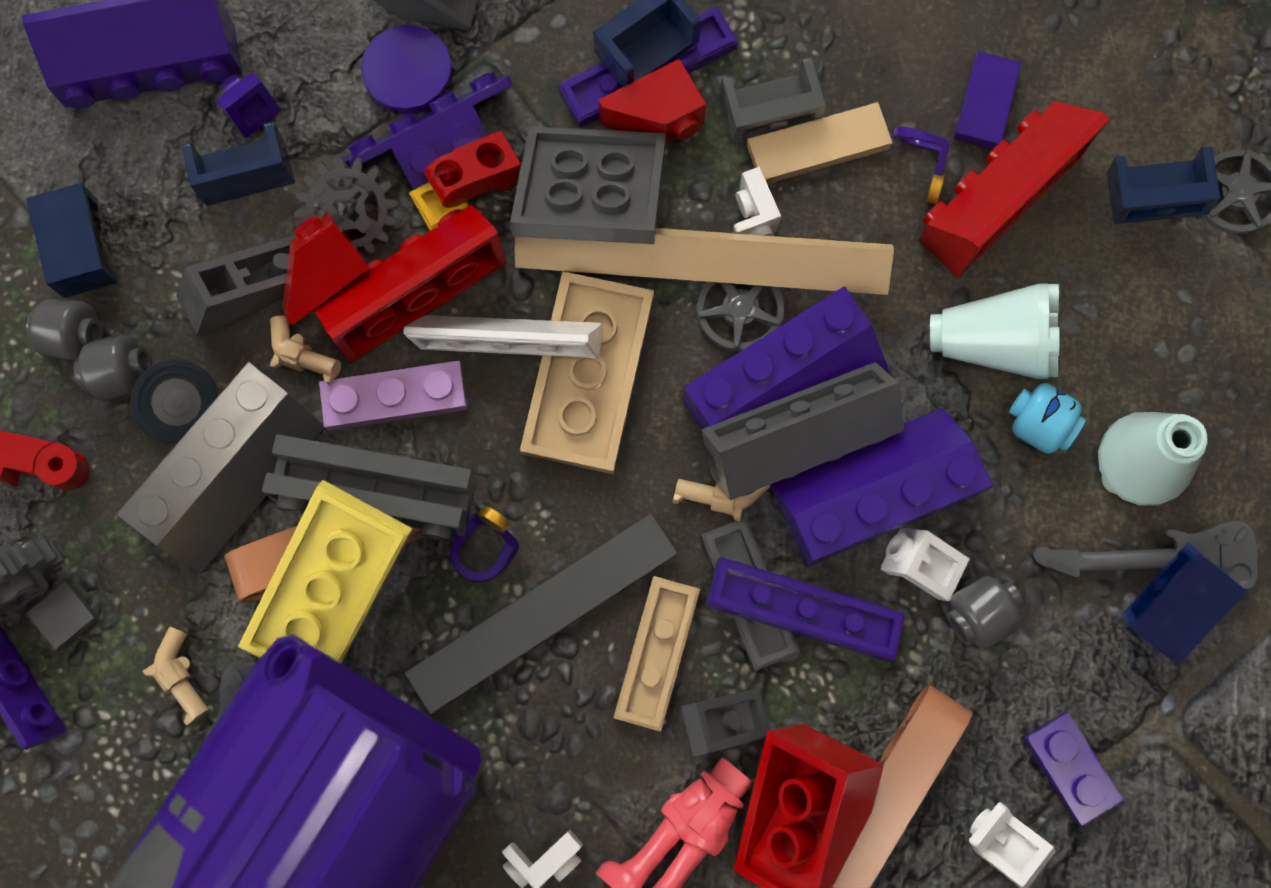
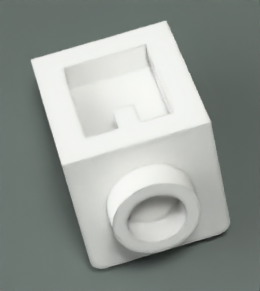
M760 167L743 172L739 191L735 195L743 217L751 218L736 223L733 226L732 233L774 236L773 233H776L778 230L781 215Z
M901 528L887 546L886 557L881 565V570L889 575L904 577L938 600L950 601L970 558L929 531Z

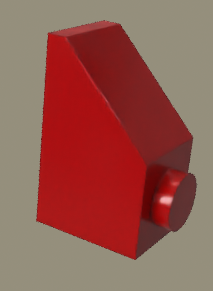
M680 59L598 99L599 119L604 127L619 131L666 133V142L676 137L682 140L692 136L701 128L705 120L706 103Z
M327 213L322 218L314 215L305 220L294 231L296 237L290 241L282 306L286 319L291 325H294L369 269L364 256L330 213Z

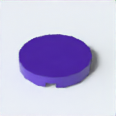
M412 25L388 28L373 38L364 52L361 65L365 87L374 101L386 110L388 108L397 111L398 114L405 115L429 110V103L447 93L446 89L453 75L449 52L441 39L424 27Z

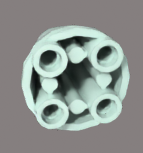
M1038 283L943 309L942 314H931V352H942L943 357L1036 379L1058 377L1059 284Z
M1134 412L1118 419L1104 433L1098 449L1099 470L1102 474L1104 487L1109 492L1117 494L1121 499L1139 506H1158L1177 498L1190 485L1205 452L1207 433L1204 426L1197 419L1188 415L1162 412Z

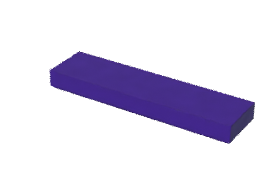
M717 5L697 15L701 21L699 43L672 61L680 59L688 74L738 48V40ZM603 63L558 84L559 92L579 128L599 119L598 99L622 88Z
M720 557L716 562L705 605L712 609L887 662H892L896 659L905 613L723 557Z

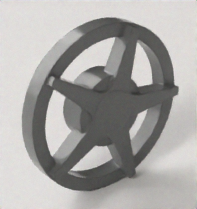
M1251 150L1225 151L1214 156L1215 165L1227 160H1242L1239 171L1229 176L1216 171L1220 203L1208 215H1202V217L1210 225L1226 233L1249 234L1256 232L1271 222V210L1261 220L1255 205L1260 194L1271 192V183H1258L1250 175L1251 163L1257 165L1271 180V162ZM1226 208L1235 212L1244 211L1252 224H1231L1216 215Z
M706 282L699 294L697 302L699 325L705 336L712 343L725 350L740 352L782 325L784 300L779 287L755 285L747 291L743 289L736 290L731 283H721L727 295L722 305L705 311L704 305L707 296L719 283ZM766 287L770 290L776 301V318L759 309L757 298ZM723 318L730 327L734 328V342L718 336L710 328L706 319ZM756 321L772 325L768 332L760 338L740 343L743 329L752 326Z

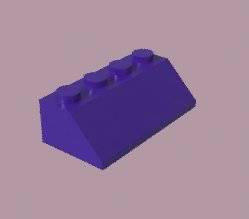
M101 0L22 15L23 26L47 88L64 107L85 108L93 105L96 101L111 98L132 99L142 92L158 89L173 91L182 88L184 84L199 81L220 82L226 80L230 75L242 73L235 25L221 0Z
M844 286L684 386L682 400L701 429H704L874 362L880 365L889 375L891 374L872 324Z
M943 408L904 423L905 431L888 437L880 443L870 444L845 454L838 460L825 462L800 472L795 477L770 484L806 568L978 497L994 486L973 441Z

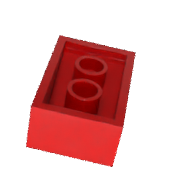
M806 724L767 731L733 871L760 888H832L872 813L884 765Z

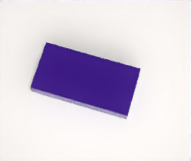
M977 51L973 59L953 139L989 149H994L1002 141L1021 62Z

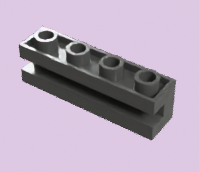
M874 362L701 429L704 445L714 457V459L708 461L711 476L726 496L732 500L740 496L750 495L757 489L780 480L795 477L800 472L825 462L838 460L843 455L870 444L880 443L888 437L905 431L899 383L880 365Z
M276 434L271 452L277 458L274 474L266 472L262 492L276 502V509L303 515L317 485L324 480L403 524L421 529L420 535L438 541H450L451 534L465 537L477 479L471 469Z

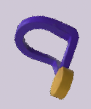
M894 127L892 133L894 139L909 145L939 152L926 200L928 203L937 204L945 176L941 174L949 152V142L943 137L923 130Z
M485 505L479 514L469 516L465 537L456 536L451 546V562L455 571L463 579L473 583H485L495 579L508 566L519 550L518 540L506 529L510 522L503 515ZM478 525L492 527L505 540V545L496 563L490 569L483 572L469 570L460 559V550L464 541Z

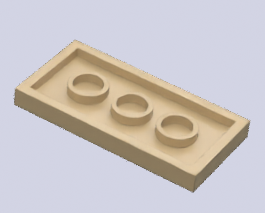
M562 272L551 321L601 323L603 333L600 357L583 358L542 355L520 447L521 455L614 475L653 303L654 290Z

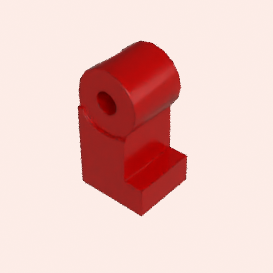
M498 131L453 149L452 152L437 158L428 165L424 173L442 206L452 208L494 189H497L500 193L516 187L521 163L503 132Z
M0 431V484L16 487L19 476L25 475L39 478L41 481L60 490L73 491L80 488L86 482L90 466L88 460L81 453L61 443Z

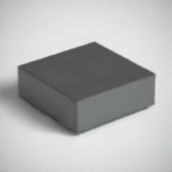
M64 581L26 613L52 647L58 651H63L100 620L73 584Z

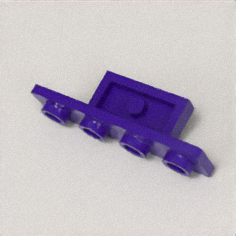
M491 71L472 80L469 83L472 88L471 91L457 98L454 92L437 98L429 103L431 112L417 119L413 113H410L388 125L391 132L375 140L373 135L370 134L353 142L348 146L350 154L343 157L344 162L347 166L352 167L356 157H359L363 164L391 149L413 190L428 183L429 181L424 172L430 163L452 152L453 149L488 136L473 105L513 85L510 77L503 74L496 77L494 71Z
M0 626V717L3 718L20 747L28 750L58 738L65 732V726Z

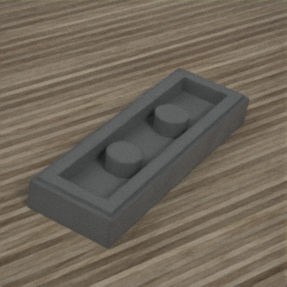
M746 517L740 519V522L735 521L701 534L700 537L713 570H715L717 560L723 557L767 571ZM731 614L753 671L800 654L793 633Z

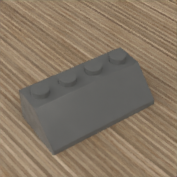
M248 361L116 515L154 545L201 574L266 497L262 492L266 472L274 474L277 458L271 453L276 434L313 441L324 429V424Z

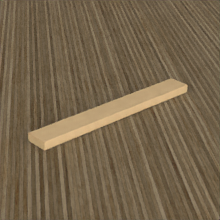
M656 228L654 244L515 237V268L838 291L845 286L849 292L882 295L889 294L894 254L892 244Z

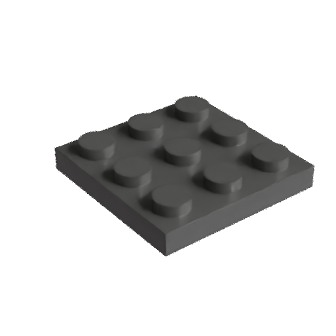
M529 126L510 219L511 236L654 244L666 150V133Z

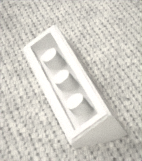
M428 315L405 326L403 334L421 350L596 358L600 357L603 326L601 323Z

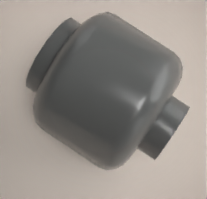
M51 297L42 300L30 312L26 323V333L34 349L40 355L75 361L85 344L92 340L103 338V325L96 309L90 303L81 300Z
M115 335L92 340L81 348L79 356L75 359L74 374L82 390L98 400H112L131 396L132 388L138 377L152 366V361L148 351L144 347H140L138 342L128 335Z
M985 575L955 593L950 599L951 611L947 613L948 621L957 636L967 646L975 644L982 649L990 648L1019 630L1022 625V616L1019 609L1024 606V601L1019 591L1009 581L1002 584L996 578Z

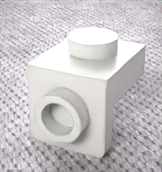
M1001 802L992 811L989 809L982 811L970 829L972 837L969 843L974 851L1020 888H1028L1056 853L1055 848L1012 816L1009 808Z
M569 830L533 864L518 846L512 842L502 851L503 855L508 859L503 864V867L521 888H524L528 883L532 888H540L552 875L560 882L582 861L575 853L583 846V843Z

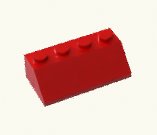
M1056 101L1042 114L1035 109L1018 126L1016 131L1020 135L1011 144L1004 139L991 151L985 159L989 165L980 174L972 170L959 182L954 189V192L958 195L948 205L940 201L927 213L922 220L926 228L918 241L959 278L1085 154L1110 121V118L1103 112Z
M470 205L462 211L460 209L452 210L439 220L437 227L425 235L416 234L405 240L400 245L399 251L384 261L378 259L369 263L368 270L315 308L314 311L334 343L350 364H353L404 331V327L429 315L506 265L499 234L494 226L474 206Z

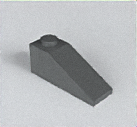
M296 235L185 267L176 297L196 334L198 335L241 321L281 300L284 297L290 241Z

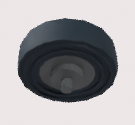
M170 359L155 363L140 374L132 388L130 407L135 422L146 435L161 443L177 445L215 401L219 393L215 381L205 369L190 361Z

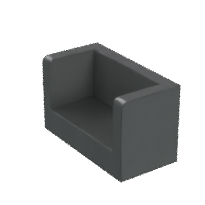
M812 58L801 61L798 75L739 89L734 88L732 77L723 78L721 81L720 100L733 146L747 143L748 139L823 118L826 104Z

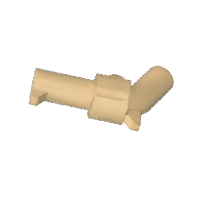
M286 316L270 318L271 343L274 351L270 366L277 369L283 365L300 372L308 369L322 374L324 381L332 384L333 379L340 373L341 362L313 352L310 345L305 344V338L300 334H295L290 339L289 321L286 319Z
M678 479L673 503L678 504L685 499L711 505L712 511L732 515L735 521L740 522L742 511L750 507L771 486L762 487L750 495L730 500L718 484L714 487Z
M169 627L156 652L154 664L143 670V673L146 676H153L165 694L172 693L187 715L184 723L189 726L205 716L209 709L188 681L191 678L187 671L190 667V661L186 657L176 658L187 634Z

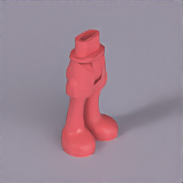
M722 757L709 774L703 771L699 775L701 778L689 785L684 791L670 796V799L665 802L661 809L665 819L646 845L633 858L624 863L606 861L601 864L595 874L611 888H642L651 872L679 840H683L685 844L660 880L652 887L682 888L688 877L707 854L715 857L721 852L724 845L727 844L728 831L735 819L738 809L741 810L744 806L740 799L753 782Z

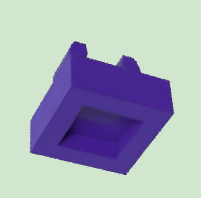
M253 72L241 81L233 74L220 85L225 93L216 101L245 138L281 111L262 81Z

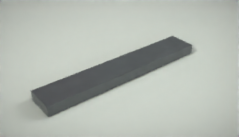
M649 514L405 672V675L429 714L433 715L676 557L678 553L653 515Z

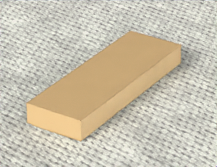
M878 102L753 137L747 141V147L754 168L760 167L767 184L886 151L892 146V140Z
M653 576L614 719L661 732L700 589Z

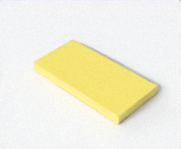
M322 480L317 485L238 647L261 658L277 638L294 634L342 663L413 528Z

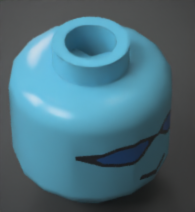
M1041 383L1033 392L1023 388L1009 410V413L1016 417L1012 425L1014 435L1045 454H1052L1059 448L1066 451L1074 442L1086 421L1085 418L1080 416L1082 412L1080 402L1049 383Z

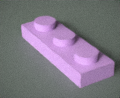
M460 361L333 379L332 384L319 381L324 428L327 431L468 410Z

